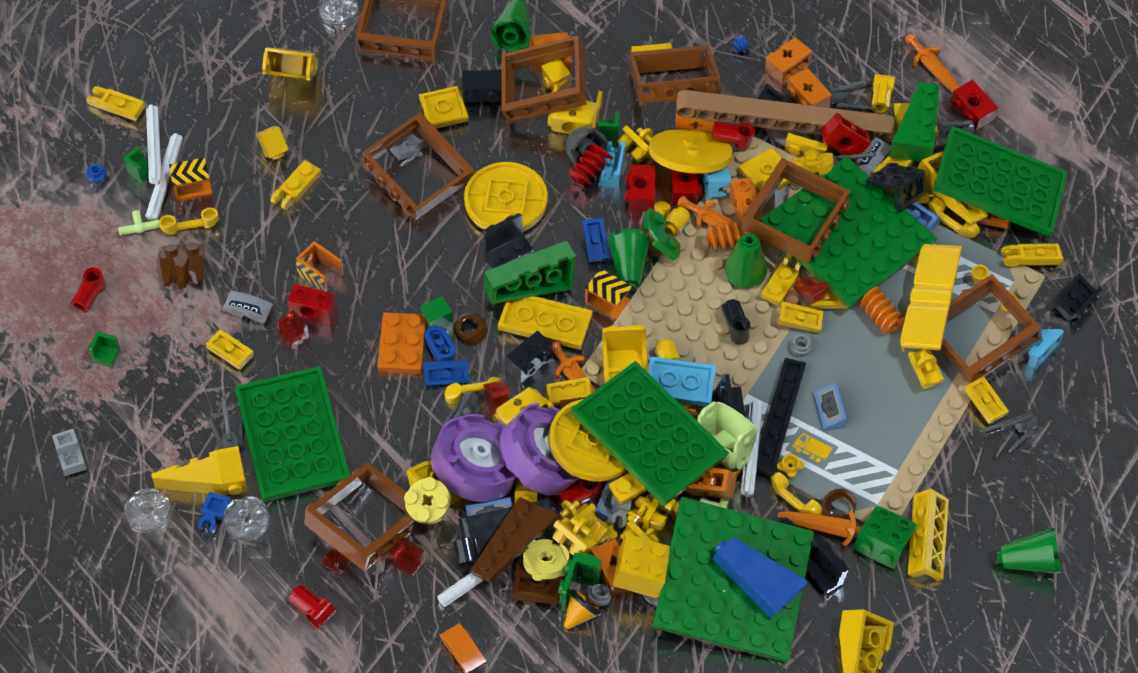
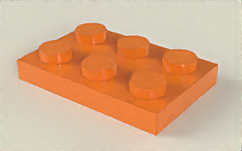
M383 312L377 365L378 372L421 374L427 321L423 314Z

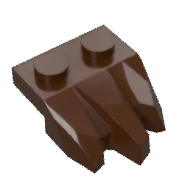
M204 243L161 246L160 268L164 287L170 286L171 283H176L180 290L186 288L188 281L198 284L204 279Z
M521 554L516 565L512 600L558 605L560 596L558 590L562 576L542 581L534 580L532 575L525 570L523 554ZM546 557L542 559L543 561H550Z

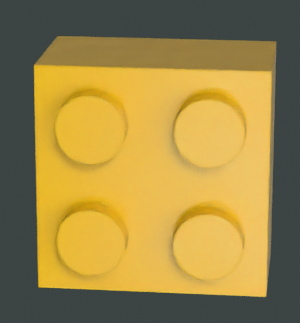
M626 534L619 548L612 586L657 598L665 583L670 546Z

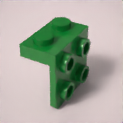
M876 506L860 529L853 550L895 570L902 551L917 525L881 506Z
M576 552L572 560L568 559L565 568L567 575L565 580H561L558 593H560L558 603L561 604V611H567L570 590L574 589L576 582L591 586L600 584L601 559L592 554L583 555Z

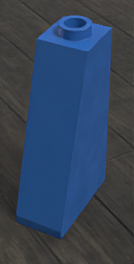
M734 537L728 542L723 540L714 549L716 554L713 560L771 619L799 594L808 583L804 578Z

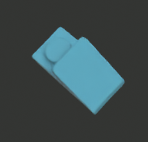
M1041 329L1042 338L1032 344L1033 347L1028 354L1030 356L1028 366L1035 370L1061 343L1064 334L1062 329Z

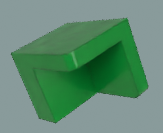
M616 111L615 120L599 119L598 131L604 134L607 141L618 142L620 111Z
M137 146L124 157L127 172L142 183L149 178V167L142 148Z
M443 296L420 306V310L428 322V328L432 326L444 328L453 324L452 310Z
M96 331L88 349L92 363L113 368L121 351L116 336Z

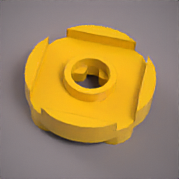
M809 150L805 152V156L792 159V163L812 173L819 172L820 176L831 171L834 166V158L832 153L823 154L817 153L816 150Z

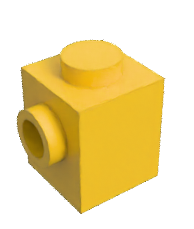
M561 59L550 61L541 66L543 83L547 89L550 88L553 91L555 84L559 85V91L572 86L571 73Z
M273 126L256 133L265 157L272 158L273 160L284 156L283 152L289 150L280 127Z

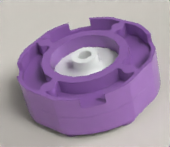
M539 403L529 404L502 429L500 434L501 452L507 469L519 478L524 487L545 495H557L564 492L579 479L564 470L557 463L550 450L549 431L554 417L560 410L553 406H550L548 409L538 407L540 406Z
M467 414L450 419L442 427L431 452L432 469L449 491L462 498L477 502H488L506 496L513 489L518 479L513 472L507 469L500 448V434L506 425L500 421L494 424L483 420L484 415Z

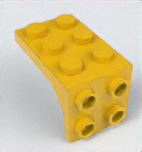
M634 324L626 327L609 326L602 329L605 383L634 361H637L648 372L646 326Z

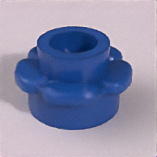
M743 35L733 38L734 42L732 45L738 53L742 51L745 54L746 50L750 48L747 40Z
M94 164L86 170L87 178L93 183H101L106 178L107 169L100 164Z

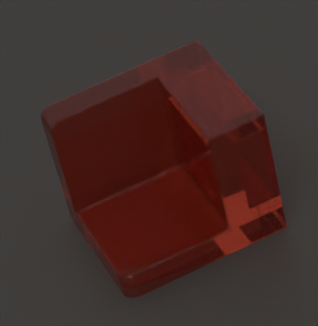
M798 276L793 288L807 307L826 297L829 286L825 281L817 284L812 277L804 280L802 276Z
M294 310L276 322L279 337L291 349L309 338L307 323Z
M504 379L483 384L487 407L492 415L496 413V408L509 400L508 394H510V390Z
M403 536L388 553L390 564L410 577L425 562L424 550Z
M330 545L331 550L323 559L322 566L341 575L350 563V560Z

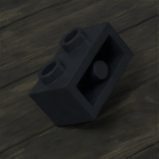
M501 70L462 71V96L464 103L502 102Z
M537 330L506 356V370L520 383L524 382L553 358V343Z

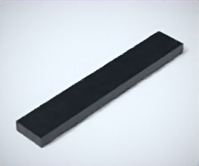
M789 358L784 359L759 444L756 470L758 473L773 476L776 472L806 362Z

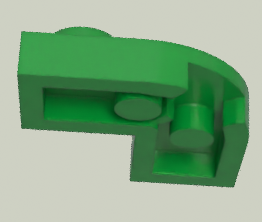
M649 208L644 213L643 229L644 231L649 230L655 239L652 244L671 260L675 261L680 256L681 244L675 237L665 232L666 219L664 216Z

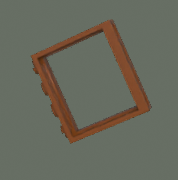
M365 0L355 36L356 51L435 61L448 10V0ZM375 1L440 9L432 41L367 33Z
M578 35L501 54L502 112L508 123L587 105L585 47ZM575 55L576 87L515 101L514 70Z
M709 45L629 52L630 73L639 104L675 101L677 93L682 90L721 94V77ZM700 52H706L705 56L701 57ZM635 58H640V62L636 63ZM705 67L708 77L642 83L639 73ZM648 87L649 91H644L643 88Z
M421 112L362 153V166L364 169L375 176L377 183L381 187L384 186L389 191L390 197L394 201H398L403 211L408 216L411 215L415 221L467 184L474 173V169ZM415 131L427 141L458 175V177L418 206L375 161Z
M781 158L743 216L740 229L754 234L759 239L809 263L813 256L817 257L822 249L821 243L823 241L827 242L832 226L836 227L841 218L840 213L842 211L846 212L848 209L850 191ZM783 178L836 204L810 246L757 220Z
M993 274L984 280L980 279L975 286L962 291L959 297L951 301L947 322L992 292L1024 327V330L970 367L943 338L940 351L969 384L983 376L985 377L1042 338L1041 326Z
M368 462L361 468H356L348 478L340 480L335 488L331 491H326L318 501L309 504L305 510L304 525L364 572L424 523L415 521L408 514L404 500L406 491ZM365 481L407 513L405 517L366 548L323 516L325 512Z

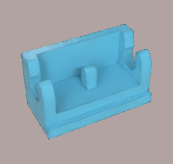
M611 141L607 143L606 151L613 159H605L608 165H602L601 169L603 171L600 173L598 186L619 189L625 159L626 142L620 141L618 148H613Z
M727 167L716 172L702 173L700 179L707 199L728 195L727 191H719L721 187H730L732 179Z

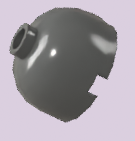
M581 126L574 129L567 137L565 151L572 163L581 164L579 158L580 156L586 158L584 152L586 150L591 151L589 147L591 144L604 149L607 139L604 134L595 128Z

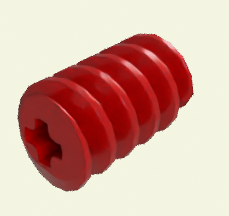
M595 144L589 146L591 151L586 150L584 152L586 158L580 156L579 162L581 164L576 162L573 164L575 170H568L571 179L584 190H586L584 183L591 185L590 176L595 179L597 178L594 171H603L600 164L607 166L608 163L605 159H613L605 149Z

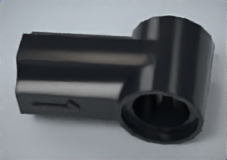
M735 299L727 300L726 303L722 304L721 309L730 330V339L735 344H745L750 337V321L745 317L740 301Z

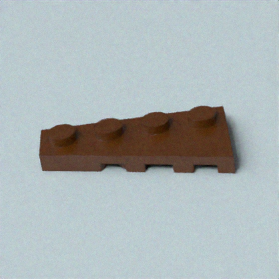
M519 497L470 571L473 575L489 583L494 582L513 563L512 560L518 554H523L536 537L542 536L545 533L544 530L551 523L554 524L559 519L558 515Z

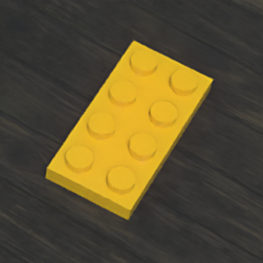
M535 296L506 301L498 323V330L525 337H530L538 330L551 343L558 341L561 346L581 350L593 316V310Z

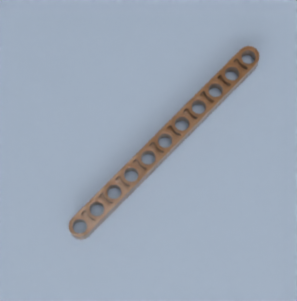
M682 90L677 93L676 114L683 118L738 125L747 122L754 127L822 135V127L836 113H839L867 131L870 141L876 137L885 143H890L896 135V119L889 115Z

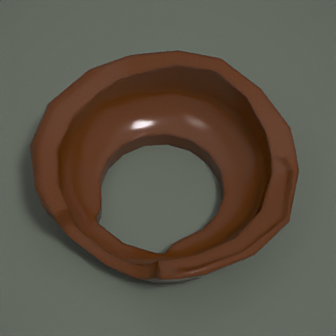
M465 313L458 317L453 331L466 344L473 345L484 340L488 333V327L480 315ZM466 319H474L478 322V328L474 332L465 334L460 330L462 323Z
M844 488L830 491L822 502L823 515L851 520L849 514L843 516L835 515L831 510V504L835 499L842 498L851 504V511L855 513L857 504L855 496Z

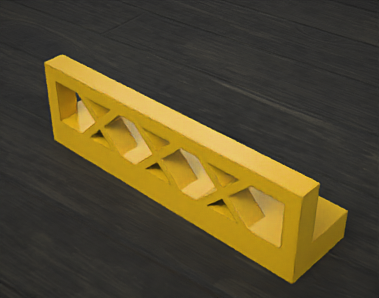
M931 488L914 494L912 522L917 526L910 537L908 575L915 578L927 574L933 579L940 581L943 580L949 499ZM936 501H938L939 503H941V504H940V512H939V510H938V508H937ZM935 519L939 526V531H937L935 526ZM933 539L935 540V543L937 545V552L933 545ZM932 560L936 566V571L931 568Z

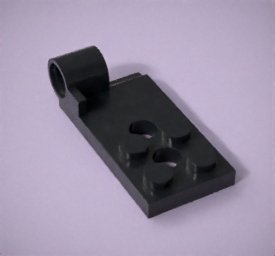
M547 499L532 502L550 511ZM512 507L458 519L462 539L453 542L458 565L475 563ZM553 523L544 530L545 533L542 536L535 538L536 541L541 539L553 540V544H557V541L552 538L555 532Z

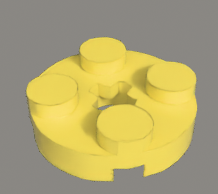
M427 477L415 482L404 496L405 507L408 514L415 521L424 524H435L447 516L450 510L451 494L442 482L432 477ZM427 496L433 497L431 506L427 504L423 506L424 499Z
M537 540L532 542L524 552L523 565L525 570L536 581L554 579L566 574L565 568L569 559V552L564 545L553 544V540ZM546 557L550 561H543L542 559Z

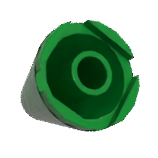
M512 0L492 27V42L500 50L504 48L507 52L525 49L531 40L528 7L521 0Z
M621 229V233L616 235L615 231L611 232L608 235V242L617 278L631 285L630 291L635 290L641 284L651 242L650 234L648 233L646 236L645 231L638 229Z
M743 234L738 239L725 263V274L729 282L736 287L749 289L750 286L761 285L766 279L767 264L760 240L754 234Z
M1049 528L1001 545V550L997 551L998 564H1003L1004 569L1053 574L1061 573L1055 528Z

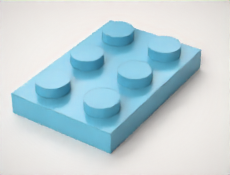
M650 357L648 373L678 403L703 407L711 403L716 365Z

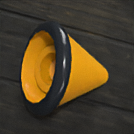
M575 589L570 590V598L564 621L566 629H571L602 615L601 610L590 602L586 596Z

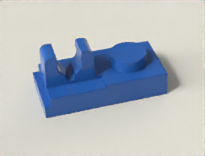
M603 218L582 220L589 263L610 260Z
M468 361L424 362L425 386L469 382Z

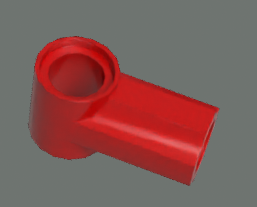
M714 122L711 139L733 143L736 148L745 150L751 145L755 128L747 122L740 123L738 126Z
M90 267L85 270L83 274L84 280L71 301L72 306L80 311H89L98 294L106 288V281L102 271L97 267Z
M581 479V481L571 485L564 492L557 494L560 504L565 500L571 504L575 500L580 504L586 501H596L602 494L601 481ZM590 485L596 486L594 489H588L587 487Z
M303 584L296 586L288 597L289 601L301 610L316 628H321L336 613V609L327 599L317 597Z

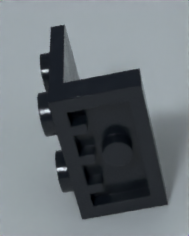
M888 163L884 168L866 179L867 184L893 189L895 209L899 210L905 209L927 193L925 170L916 169L913 166L906 167L898 163Z
M520 213L508 216L505 220L495 225H490L483 231L484 255L494 268L534 253V249L523 236L522 215Z
M724 374L715 390H713L712 402H721L746 418L741 387H731L729 374Z

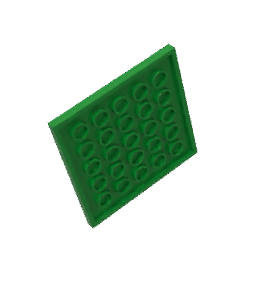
M846 156L835 164L830 172L820 176L850 191L848 209L846 212L842 211L840 213L841 218L836 227L832 226L830 229L832 231L827 242L823 241L821 243L822 249L817 257L813 256L809 263L795 256L793 257L850 309L862 300L869 290L880 286L919 256L921 247L924 244L933 245L937 237L906 209H895L894 198L882 187L867 184L866 179L869 176ZM802 188L762 217L760 222L810 246L836 204Z
M681 497L670 542L665 583L658 596L652 628L787 663L790 657L802 591L771 619L713 560L716 554L714 549L723 540L728 542L734 537L805 579L814 531Z

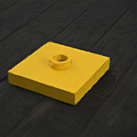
M459 86L419 94L424 116L436 129L469 121Z
M771 147L739 165L738 171L745 178L751 177L755 190L759 193L781 160V157ZM783 178L777 190L791 183V181Z

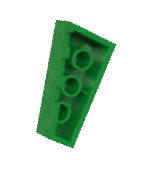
M919 82L892 141L889 158L921 162L923 159L932 156L940 84Z
M568 241L561 242L485 271L483 288L492 304L573 289L576 255Z

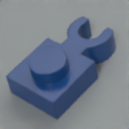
M209 492L201 509L204 517L198 522L199 529L203 530L204 525L211 524L209 530L213 534L217 529L216 520H224L231 505V498Z

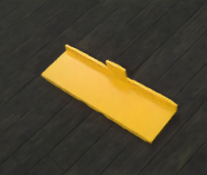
M924 244L921 247L914 276V287L910 294L911 304L906 311L900 338L902 352H905V348L941 350L962 246Z

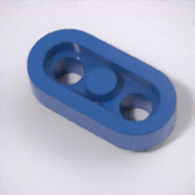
M440 326L428 328L425 332V342L435 360L453 361L456 356L455 346L446 330Z

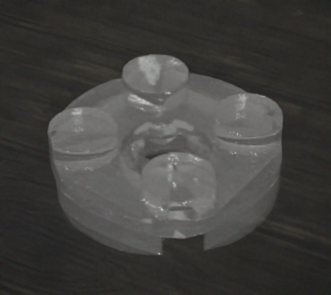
M357 0L319 1L318 10L320 18L326 24L337 29L344 28L345 25L354 21L359 13ZM335 7H337V8L342 7V9H341V10H335Z
M147 488L135 492L134 496L126 501L124 514L127 523L133 531L149 533L166 527L167 521L170 518L171 508L166 496L164 497L156 489ZM146 507H150L153 510L150 514L141 513L145 511Z
M246 496L245 499H235L228 504L224 511L225 529L232 537L238 540L253 542L269 526L270 516L267 507L263 501L256 497ZM248 514L251 515L249 522H243L242 516L247 517Z

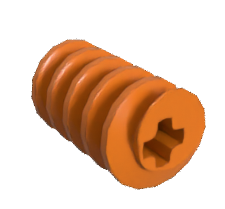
M733 222L732 229H730L728 223H725L723 230L719 224H716L715 231H713L711 225H708L706 231L708 252L711 246H713L715 251H718L719 245L722 246L723 250H726L727 244H730L733 250L738 239L743 234H747V232L741 230L736 222Z
M874 287L864 295L860 306L884 335L892 334L903 327L905 317L900 318L901 312L896 311L895 305L890 306L891 300L885 299L886 294L880 293L881 288Z

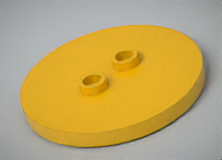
M673 129L660 132L652 137L649 144V154L657 163L666 168L679 172L702 174L716 172L727 167L732 160V147L728 142L712 140V134L691 129Z
M499 162L485 166L470 178L464 191V205L468 216L477 226L484 230L490 225H495L505 220L508 216H514L518 213L522 215L523 231L528 230L540 221L548 204L547 188L540 175L525 165L513 162Z
M583 399L569 403L556 414L549 431V446L557 463L571 475L588 481H607L626 472L627 470L570 413L571 408Z

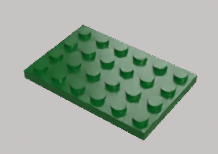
M952 126L948 133L933 191L1051 237L1054 232L1068 172Z
M637 361L631 363L572 407L570 411L663 507L724 460L729 453Z
M321 366L235 386L263 503L334 486L340 480L350 476Z

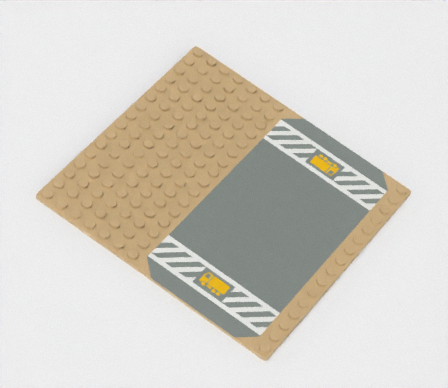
M753 136L748 149H736L727 168L732 181L745 178L738 171V166L771 147L781 158L790 162L798 157ZM793 182L785 185L789 187L787 199L803 187ZM785 186L778 189V191L784 192ZM730 187L719 188V191H727V196L707 199L706 195H704L698 203V206L702 207L706 203L715 200L716 207L712 209L739 224L729 197ZM773 195L764 207L762 217L774 209ZM692 212L689 224L678 237H675L681 244L680 256L673 261L665 254H662L612 326L626 327L634 324L646 326L648 370L650 357H657L654 351L657 342L662 339H669L675 342L681 361L716 365L713 390H715L724 374H729L731 387H741L747 419L750 402L758 399V401L763 403L759 444L784 359L789 358L806 362L778 461L782 462L783 457L791 453L796 455L800 461H803L804 468L798 470L794 478H789L784 471H780L777 468L776 472L782 473L788 479L789 486L820 502H823L826 495L834 489L844 488L850 491L857 500L854 513L855 519L862 524L866 522L876 506H881L902 516L972 401L964 390L969 382L940 350H931L932 355L937 360L936 363L944 381L936 384L933 388L923 389L908 358L909 352H917L923 349L905 348V352H902L900 338L903 327L892 334L884 335L880 328L875 325V322L870 319V316L866 314L865 310L861 308V300L850 309H816L824 311L819 334L777 324L780 307L760 297L763 289L780 263H783L788 253L764 241L762 251L767 264L766 279L761 285L750 286L749 289L736 287L729 282L725 274V263L732 252L730 244H727L726 250H723L722 246L719 245L718 251H715L713 246H711L708 252L706 236L708 224L701 221V229H697V214ZM941 225L936 226L930 231L937 237L933 245L962 246L951 301L959 297L962 291L976 285L972 281L971 270L975 265L981 264L988 268V276L993 274L1009 293L1017 296L1018 302L1025 310L1028 308L1045 277L1043 274L1024 265L1007 267L1003 262L1005 257ZM919 256L878 286L881 288L880 293L886 294L885 299L891 300L890 306L895 305L896 311L901 312L900 318L906 316L907 308L911 304L910 294L914 287V276ZM793 258L789 267L794 269L798 260ZM803 266L799 278L783 302L805 307L804 287L825 285ZM988 294L947 322L943 338L970 367L1008 341L1019 322L1010 312L1002 311L1000 303L991 294ZM735 299L740 301L745 317L750 321V337L745 344L738 345L730 339V330L721 309L722 304L726 303L727 300ZM800 334L808 336L812 342L811 352L803 356L796 355L790 348L792 339ZM602 341L582 368L585 375L590 377L591 383L598 387L605 384ZM836 382L846 415V425L841 428L823 430L813 392ZM697 406L696 413L700 414L705 407ZM838 498L832 502L831 508L846 515L851 511V504L842 498Z

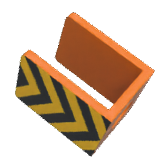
M205 158L169 164L176 202L212 195Z
M313 241L296 258L298 275L315 287L327 292L326 277L311 265L317 260L342 277L344 275L343 263L340 258ZM310 254L309 259L306 262H304L306 257Z
M600 269L585 287V303L610 318L617 320L631 300L626 297L631 290V285Z

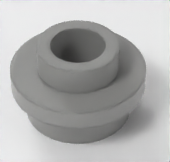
M800 334L792 339L790 348L796 355H807L812 350V342L808 336Z
M596 584L589 590L588 599L598 606L607 605L611 599L610 590L605 585Z

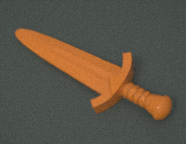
M911 33L906 36L905 42L910 44L918 53L913 62L914 66H917L918 62L921 61L951 93L960 87L945 66L935 56L938 55L940 47L924 48L917 41L915 34Z
M685 196L678 200V207L687 208V210L697 214V229H701V221L716 228V224H719L722 230L725 223H728L730 229H732L734 221L712 209L716 207L715 200L706 203L702 207L690 202ZM759 239V240H760L761 247H763V246H764V241H762L761 239Z
M558 341L552 342L553 353L561 362L555 372V378L559 379L562 373L568 380L587 377L578 365L584 364V356L568 358L561 349L560 343ZM591 384L592 393H593V392L595 391V388H594L593 385Z
M785 511L777 514L779 518L786 517L790 519L795 525L845 537L847 539L842 543L844 547L851 542L855 534H859L862 528L856 526L853 511L848 512L851 520L802 512Z

